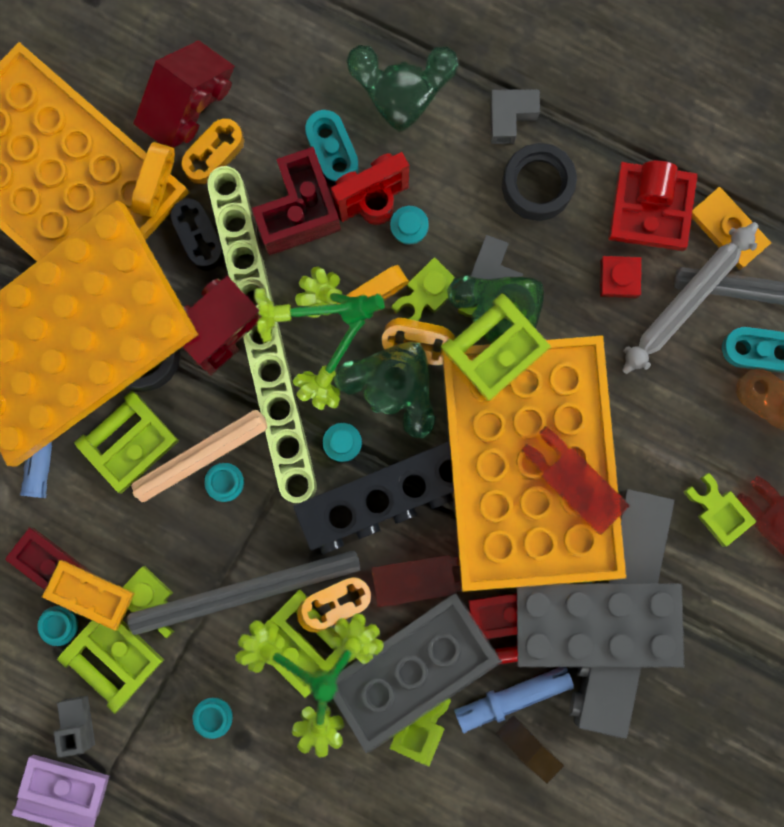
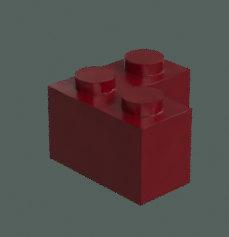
M199 40L156 60L133 124L160 144L175 148L183 142L189 143L198 132L199 124L197 120L200 113L212 102L223 100L230 91L232 82L229 80L235 66Z
M314 147L276 159L288 196L252 208L268 254L272 255L341 231L339 217Z
M228 275L222 281L215 279L209 283L201 292L203 297L192 307L189 305L183 307L198 335L182 347L211 376L240 351L235 344L258 324V319L262 317L259 309Z

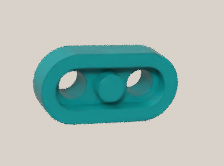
M320 110L313 113L306 122L305 131L310 147L315 149L324 178L329 183L336 185V180L352 171H356L358 174V157L341 118L329 110ZM322 129L332 131L331 136L328 138H321L318 134ZM338 162L346 164L347 168L343 172H336L333 170V166Z
M752 327L737 328L724 338L722 343L723 356L728 363L735 367L783 373L784 359H777L774 355V349L779 347L784 351V332ZM737 342H741L746 346L745 355H741L736 351L735 346Z

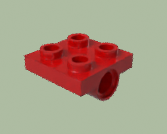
M403 152L394 156L391 153L384 154L370 164L371 168L359 174L356 171L349 172L336 180V185L331 187L334 206L341 222L359 213L366 222L372 225H381L390 220L394 211V195L409 188L410 165ZM373 197H381L387 202V205L378 211L370 209L366 204Z
M648 161L643 165L621 162L618 168L608 240L684 252L688 247L698 174L678 171V167L675 164L665 161Z

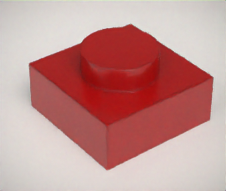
M603 256L600 263V297L639 298L641 296L642 257Z

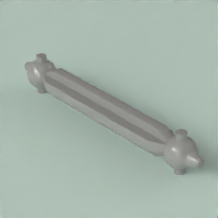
M753 222L746 227L730 229L731 243L720 247L644 332L639 346L632 348L627 346L624 349L626 362L622 371L625 374L635 369L644 368L647 370L651 365L648 362L649 354L659 351L738 263L741 251L756 249L755 233L759 226L757 223Z

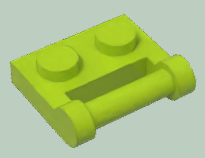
M503 293L492 301L493 307L455 340L448 339L440 346L447 357L463 372L488 402L551 347ZM503 318H506L513 326L471 361L464 352Z
M131 390L124 397L125 402L87 436L81 435L74 442L76 447L100 474L121 494L179 442L177 437L134 390ZM137 413L142 419L102 455L97 447L132 415Z
M299 590L270 619L279 627L277 634L281 635L285 640L284 647L280 650H282L284 657L310 673L317 670L329 671L341 656V648L335 646L332 642L334 632H336L335 629L331 626L323 631L316 632L334 650L325 659L287 621L294 612L297 614L301 602L308 598ZM314 608L308 612L310 619L317 618L322 623L321 615ZM272 664L305 698L311 693L309 685L280 664Z
M92 620L57 659L65 668L70 666L108 702L106 706L114 714L129 701L132 695L164 661L138 634L133 635L129 626L123 620L116 631ZM86 647L126 683L120 690L81 655Z

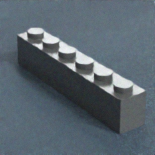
M629 489L620 491L619 507L626 578L595 581V584H658L674 499ZM578 667L577 674L582 676L580 691L573 692L569 714L574 716L573 722L578 728L627 739L641 667Z

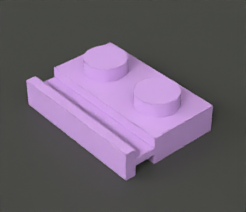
M32 755L27 761L17 796L18 801L15 809H13L12 816L52 827H94L109 775Z

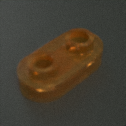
M753 369L744 373L736 384V395L739 401L773 426L784 431V381L764 369ZM756 381L761 382L765 387L762 395L754 390V383Z

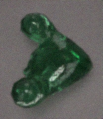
M358 45L350 50L346 61L349 74L362 85L383 119L400 133L409 129L418 121L438 92L455 76L459 66L457 54L447 46L435 47L427 56L426 70L424 71L422 67L409 65L405 61L396 65H389L384 70H380L378 55L371 46Z
M463 275L454 278L447 288L448 300L457 309H469L476 303L478 304L472 314L473 323L493 307L492 301L503 293L535 329L537 327L544 302V289L542 282L534 278L505 276L485 279ZM503 318L483 337L493 343L513 325L506 318Z
M419 342L400 343L363 359L347 360L337 368L334 382L339 391L352 395L361 392L366 385L364 398L370 404L373 412L393 415L402 408H405L406 411L402 417L403 430L412 438H424L433 431L436 417L429 397V364L426 352Z

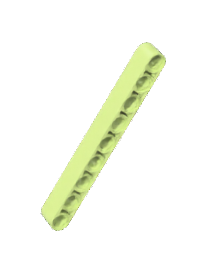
M220 166L210 173L207 181L228 275L245 295L257 288L265 289V295L273 302L247 190L238 171L229 166ZM226 182L237 184L235 191L229 195L218 193L220 186ZM234 218H242L246 222L244 227L238 232L227 230L228 223ZM243 254L254 256V262L249 268L239 269L235 267L239 256ZM275 322V326L272 329V341L264 344L253 342V334L258 329L257 324L243 336L260 411L265 417L268 426L265 433L279 491L287 501L299 504L315 496L317 484L279 324ZM275 363L281 367V374L277 380L273 382L262 380L261 372L266 365ZM286 401L289 403L290 412L285 419H272L270 409L275 402ZM287 438L297 439L299 443L298 453L288 459L281 457L279 453L280 443ZM297 475L304 476L308 481V490L301 497H293L288 491L290 479Z

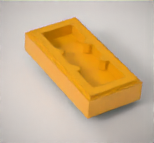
M718 187L692 211V219L719 248L731 243L730 229L746 227L753 223L721 187ZM759 228L755 233L757 247L755 250L741 251L739 261L735 265L739 270L744 268L772 243Z
M60 560L42 598L116 631L135 593L64 560Z

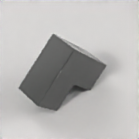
M492 90L490 97L491 144H514L517 137L516 121L538 120L540 114V90Z
M486 235L470 276L469 285L473 284L482 290L496 295L498 292L500 294L503 293L506 297L514 299L523 273L501 266L509 243Z
M88 695L64 699L58 702L57 707L61 728L54 732L57 758L84 753L95 745Z

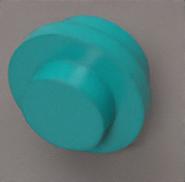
M404 206L393 214L390 227L393 236L403 244H416L426 236L429 222L426 214L420 208Z
M347 423L334 424L325 432L323 437V448L326 454L338 462H347L354 459L362 447L359 431Z
M229 463L214 465L205 477L207 493L214 500L220 502H229L236 499L244 488L242 472L236 466Z
M62 606L50 607L41 614L38 620V633L41 639L49 645L61 646L67 644L77 634L78 619L75 613Z
M215 697L207 698L200 702L193 712L194 728L201 736L209 739L219 738L226 734L233 722V713L228 703Z

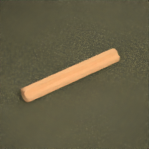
M252 410L137 479L131 485L134 497L138 498L141 502H146L266 431L268 426L265 417L258 410Z

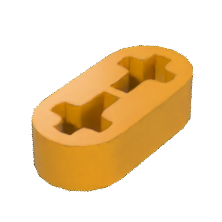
M231 119L217 120L185 152L182 158V167L190 181L195 184H207L209 175L214 169L220 166H227L240 153L244 145V137L239 125ZM221 132L227 135L233 132L234 142L232 144L223 142L215 150L221 142L218 135ZM211 154L206 160L208 169L205 172L200 169L194 172L195 167L192 162L195 159L202 162Z
M156 142L151 143L131 201L132 212L152 218L157 213L174 163L175 150L173 147Z
M395 265L346 296L357 297L364 294L370 297L380 294L385 301L402 290L409 283V280L399 265Z
M396 318L386 325L382 335V345L387 353L398 358L431 365H443L442 349L441 352L433 351L432 344H434L435 339L443 340L442 344H444L448 339L455 340V337L448 328L406 318ZM397 331L405 332L403 344L395 343Z
M348 578L325 588L301 602L297 611L298 621L304 629L315 633L334 626L340 618H351L354 614H359L368 607L371 601L370 588L359 578ZM346 587H348L350 592L357 591L360 598L355 601L357 607H355L353 602L339 605L338 599L348 593ZM311 603H314L316 608L329 604L331 611L321 616L322 623L317 618H309L308 612L313 609Z

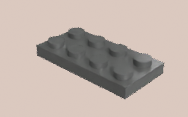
M548 584L517 587L518 667H684L682 584Z
M454 593L383 642V650L378 655H373V659L370 662L362 664L357 660L341 671L336 681L337 691L333 699L364 751L370 753L502 663V661L459 595Z

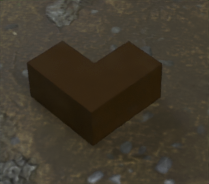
M514 715L496 733L517 757L545 783L548 784L564 767L561 761Z

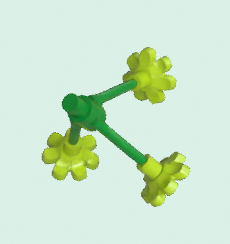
M313 267L311 269L312 278L303 276L299 281V286L305 292L299 293L295 297L298 306L308 307L290 309V305L273 306V302L265 295V289L259 288L255 291V300L259 304V313L262 315L258 319V332L261 338H263L264 343L272 341V329L275 326V322L291 321V317L308 316L318 318L320 315L338 313L343 321L350 326L327 366H322L317 375L310 371H304L293 379V384L300 388L296 393L297 397L302 401H308L312 398V404L316 408L323 410L325 404L331 408L338 407L340 391L331 385V381L336 375L334 370L358 330L365 324V320L371 318L374 312L384 309L385 303L380 294L370 297L364 294L357 297L342 295V291L335 288L340 282L338 275L333 272H329L326 275L324 269Z
M354 614L350 624L344 618L337 620L334 627L336 632H334L332 642L335 646L341 648V656L329 671L317 670L310 673L284 657L280 649L284 647L285 640L281 635L277 634L279 627L272 620H268L265 625L261 621L252 622L249 626L252 636L244 634L239 639V647L245 650L236 654L237 663L248 665V670L255 673L261 672L265 663L269 665L278 663L306 682L312 695L318 700L317 712L309 706L305 707L300 713L303 721L296 722L292 727L293 736L302 737L297 745L302 753L306 754L312 747H315L317 757H326L329 753L328 745L339 749L343 744L342 736L336 731L344 728V721L341 716L331 717L332 712L331 708L327 706V701L334 697L337 691L336 681L347 662L356 657L362 664H366L373 659V655H378L384 646L381 640L376 639L380 634L378 627L371 624L365 628V617L362 614Z

